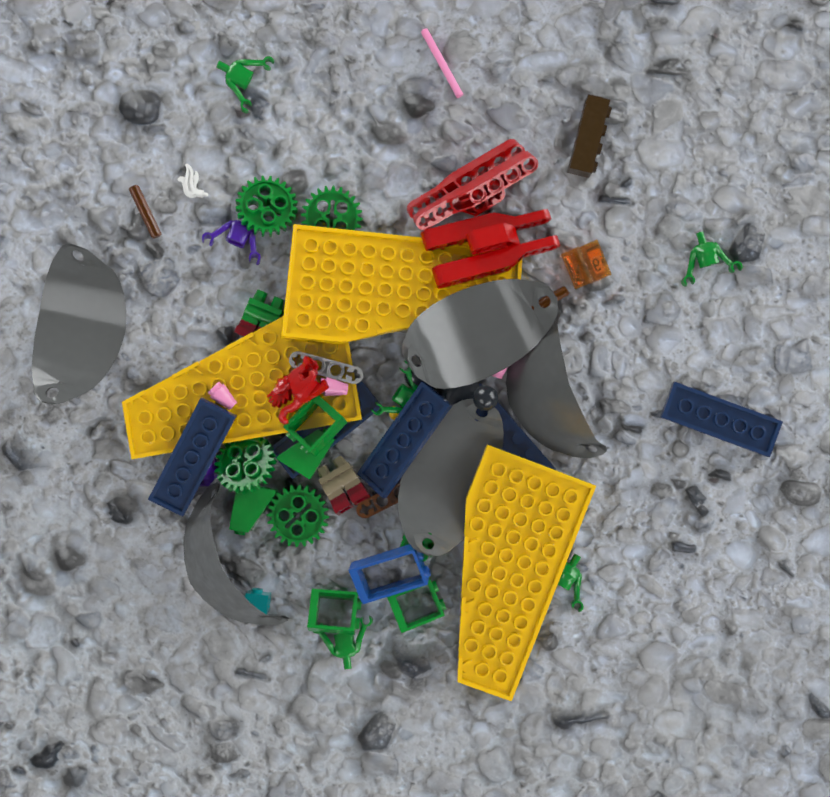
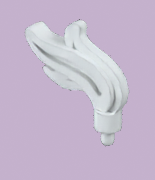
M185 164L186 175L185 177L180 176L178 178V182H182L185 195L189 198L207 197L208 193L196 187L199 181L198 172L195 171L194 175L193 168L189 164Z

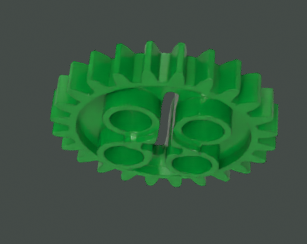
M262 175L261 181L254 177L253 184L247 181L248 187L242 185V192L237 193L240 199L235 200L238 205L235 208L236 212H239L237 214L238 219H242L241 225L248 224V231L253 228L255 235L258 231H261L262 237H264L265 232H268L269 236L272 237V232L275 231L277 235H280V229L286 232V225L292 226L291 220H296L295 214L298 212V208H296L298 201L294 200L296 198L295 193L290 194L292 187L286 188V182L279 184V178L274 182L272 181V176L265 180V177ZM267 191L269 195L263 196L260 193ZM280 202L283 203L285 206L278 207L276 206V204ZM251 205H255L258 208L256 210H251L248 207ZM270 216L273 218V220L266 221L264 220V218Z
M333 185L331 191H329L327 186H325L324 192L318 188V195L311 193L313 199H305L309 205L302 206L306 213H302L301 216L305 217L306 220L302 221L301 224L317 226L318 222L324 221L327 223V228H330V220L327 216L331 214V201L334 200V215L337 216V219L333 220V228L340 222L346 225V230H355V228L360 229L362 227L357 224L358 221H363V218L358 217L362 210L356 209L360 203H353L356 197L352 196L349 198L350 191L348 190L344 194L342 193V187L336 191ZM326 202L328 204L327 211H319L318 204ZM340 203L347 205L348 209L345 213L337 211V206Z
M263 437L231 442L230 444L224 443L226 448L219 449L222 455H216V458L220 460L214 463L218 468L215 470V473L218 475L217 479L221 482V485L230 492L233 490L236 494L240 491L246 494L247 489L253 493L255 486L260 490V483L267 484L265 478H272L269 472L276 470L272 466L277 463L274 459L276 456L273 451L274 448Z
M299 484L297 490H295V487L291 485L290 491L283 488L284 494L278 492L276 494L279 499L273 498L271 500L275 505L268 506L272 512L268 513L267 516L272 517V520L268 521L267 524L274 525L270 531H277L275 538L281 536V543L288 540V546L295 542V547H298L300 542H302V545L305 547L307 540L313 544V537L318 540L320 539L318 532L325 533L322 526L329 525L324 521V519L330 518L329 515L325 514L329 508L323 507L327 501L319 500L322 494L316 496V489L309 492V486L307 485L302 490V486ZM296 497L303 499L304 505L302 507L295 505L294 500ZM310 503L311 507L301 515L302 520L299 518L290 527L286 528V524L296 516V513H299ZM282 510L289 512L290 517L288 520H283L280 517ZM309 511L316 513L317 519L315 521H310L307 518ZM298 524L302 527L303 531L301 534H296L293 531L294 525Z

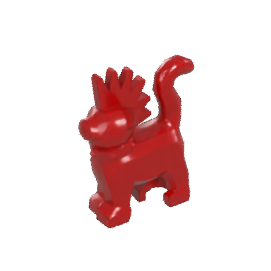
M305 356L303 363L299 367L292 370L284 378L277 379L275 388L267 395V398H269L268 402L272 403V407L277 406L281 408L282 404L287 405L288 400L292 401L293 394L294 401L284 406L279 413V421L284 425L288 424L287 415L289 413L295 412L304 403L311 401L329 388L326 380H322L320 383L316 380L319 366L314 359Z

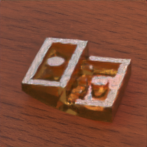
M598 240L561 254L575 290L612 275Z

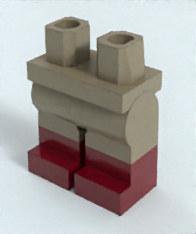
M339 456L333 460L337 468L334 471L330 472L327 465L317 469L320 477L318 481L337 515H341L353 508V504L358 505L371 497L352 465L342 456Z

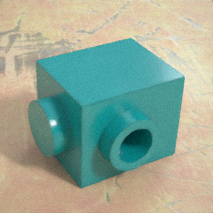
M251 588V590H248L243 595L258 610L266 615L269 613L272 592H263L262 588Z

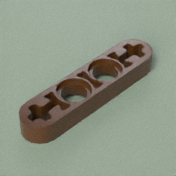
M400 482L395 485L387 496V505L380 506L377 504V498L380 496L378 493L359 503L356 508L359 517L369 518L397 504L398 498L394 495V490L400 487ZM373 499L374 505L378 510L374 511L373 507L368 510L369 514L361 513V505L369 506L372 504L370 500Z

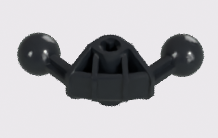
M411 370L412 381L419 386L424 381L414 375ZM404 374L405 382L412 388L406 374ZM477 382L449 389L430 386L451 405L462 400L473 399L477 409L489 411L498 403L496 390L488 385L479 386Z

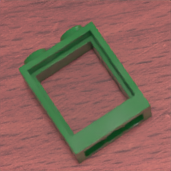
M318 395L305 403L283 428L288 431L285 435L293 442L297 440L301 443L299 448L307 455L312 453L316 457L345 426L347 421ZM320 407L335 422L313 446H310L295 431Z
M430 577L428 587L437 607L436 611L407 622L397 597L418 588L387 597L401 633L445 616L444 610L447 609L443 598H438L436 593L439 592L438 585Z
M312 589L307 624L308 631L355 635V630H359L360 618L357 617V610H361L362 606L358 593ZM320 598L353 601L350 627L317 625Z

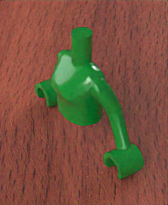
M266 56L263 60L239 59L230 66L220 60L217 63L216 68L226 72L225 83L240 100L243 113L249 112L243 105L248 104L252 106V103L244 98L237 86L246 90L254 74L253 71L244 66H263L265 70L270 71L271 67L266 65V62L274 64V59L270 56Z
M702 231L696 233L699 244L691 250L687 274L681 280V284L684 287L687 286L686 278L690 280L692 285L695 283V278L692 274L696 258L699 267L705 268L720 263L719 256L729 266L728 270L731 273L735 271L734 265L737 266L739 271L742 270L743 265L739 261L732 262L716 242H707Z
M409 365L405 370L400 367L399 369L406 374L414 390L401 384L392 397V401L401 407H387L375 402L380 407L378 411L371 409L375 415H381L383 412L399 414L418 386L412 381Z
M574 553L570 562H566L558 585L569 591L574 583V600L571 602V607L573 608L576 603H580L578 612H581L584 608L583 603L580 601L582 574L576 567L581 557Z
M369 616V624H365L364 617H361L360 622L362 625L356 642L354 635L334 634V647L324 632L313 633L320 635L333 656L343 658L344 670L352 669L350 657L359 653L366 628L373 623V617Z

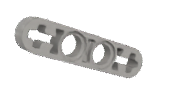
M300 351L293 352L289 357V363L293 368H297L302 364L299 363L296 366V362L293 361V358H297L298 355H301V359L307 356L314 360H320L323 366L321 370L317 371V375L351 384H358L364 378L363 371L359 367ZM333 365L341 367L340 375L333 376L330 369ZM345 367H349L347 372L351 373L354 370H358L357 373L360 375V378L352 381V377L346 375V379H343Z

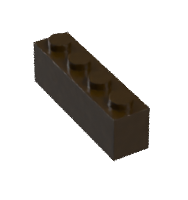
M587 95L567 173L589 178L592 173L596 172L598 162L595 161L596 156L600 155L603 146L600 143L601 136L604 137L607 130V125H604L605 120L610 117L612 107L609 106L610 99Z

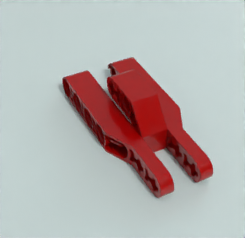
M509 139L452 172L435 188L411 201L407 206V213L420 230L429 229L449 216L461 211L477 216L501 202L505 197L504 189L536 171L538 160L530 152L525 151V148L517 140ZM517 147L516 151L511 153L512 149ZM497 157H500V160L497 163H494L495 159ZM527 159H530L529 162L526 165H524V162ZM484 166V169L478 173L479 168ZM512 169V172L507 175V172ZM467 176L466 181L461 182L462 178ZM434 197L435 202L431 203L430 198ZM414 207L418 208L417 213L414 212ZM440 207L442 208L441 214L438 213V208ZM424 217L426 222L422 223L421 218Z
M543 209L519 216L493 212L422 231L421 237L426 251L444 250L445 247L457 244L461 246L463 243L468 242L471 254L475 255L433 267L432 272L437 288L442 289L508 272L525 257L552 251L560 247L557 235L520 244L516 232L548 223L552 219L549 210Z

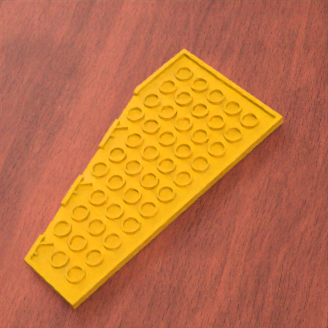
M294 224L281 336L287 339L342 344L406 330L422 312L451 294L491 281L521 279L522 260L508 272L438 289L432 268L440 264L475 256L471 254L468 242L463 243L461 246L457 244L445 247L444 250L426 251L422 237Z
M282 316L257 331L227 345L214 354L180 370L154 386L122 401L131 459L172 453L201 397L237 415L222 444L287 433L288 431L283 428L284 424L280 423L278 417L283 407L294 401L293 394L292 401L288 400L287 405L282 404L281 408L277 406L272 407V403L268 402L269 398H267V395L275 388L278 378H284V376L289 375L295 369L289 363L290 355L293 352L300 351L353 366L349 342L338 344L282 338L284 317ZM298 355L297 358H293V361L296 362V366H298L299 363H303L301 355ZM315 360L319 366L317 371L322 369L323 364L320 360ZM333 365L330 372L333 376H338L341 374L342 369L339 365ZM345 367V373L342 378L346 379V375L352 377V381H355L354 372H347L349 367ZM317 375V376H316V380H317L319 383H320L321 378L326 379L325 376H321V375ZM218 382L222 385L224 384L237 401L230 410L210 398L211 395L208 392ZM347 383V395H319L341 414L347 422L362 420L356 384ZM318 407L296 431L332 425L335 421ZM300 408L295 412L289 413L287 420L289 421Z
M486 445L465 503L457 667L458 683L512 701L596 485L491 445Z

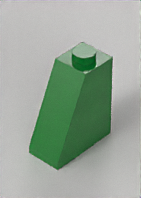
M317 429L305 437L304 440L310 446H313L327 429ZM333 438L316 457L312 453L307 455L299 448L301 443L298 442L280 454L277 460L310 480L336 439Z
M255 486L253 493L247 489L246 494H243L241 491L235 494L229 530H234V534L237 535L249 533L272 502L271 500L276 496V493H278V489L261 486L259 490Z

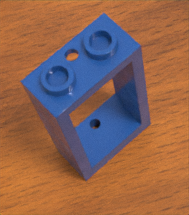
M410 544L351 562L348 570L362 604L428 585L429 577L431 576L428 565L425 566L423 561L424 554L413 549ZM413 554L420 575L370 590L362 569Z

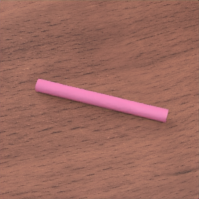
M427 28L421 31L422 36L455 96L460 98L463 96V92Z

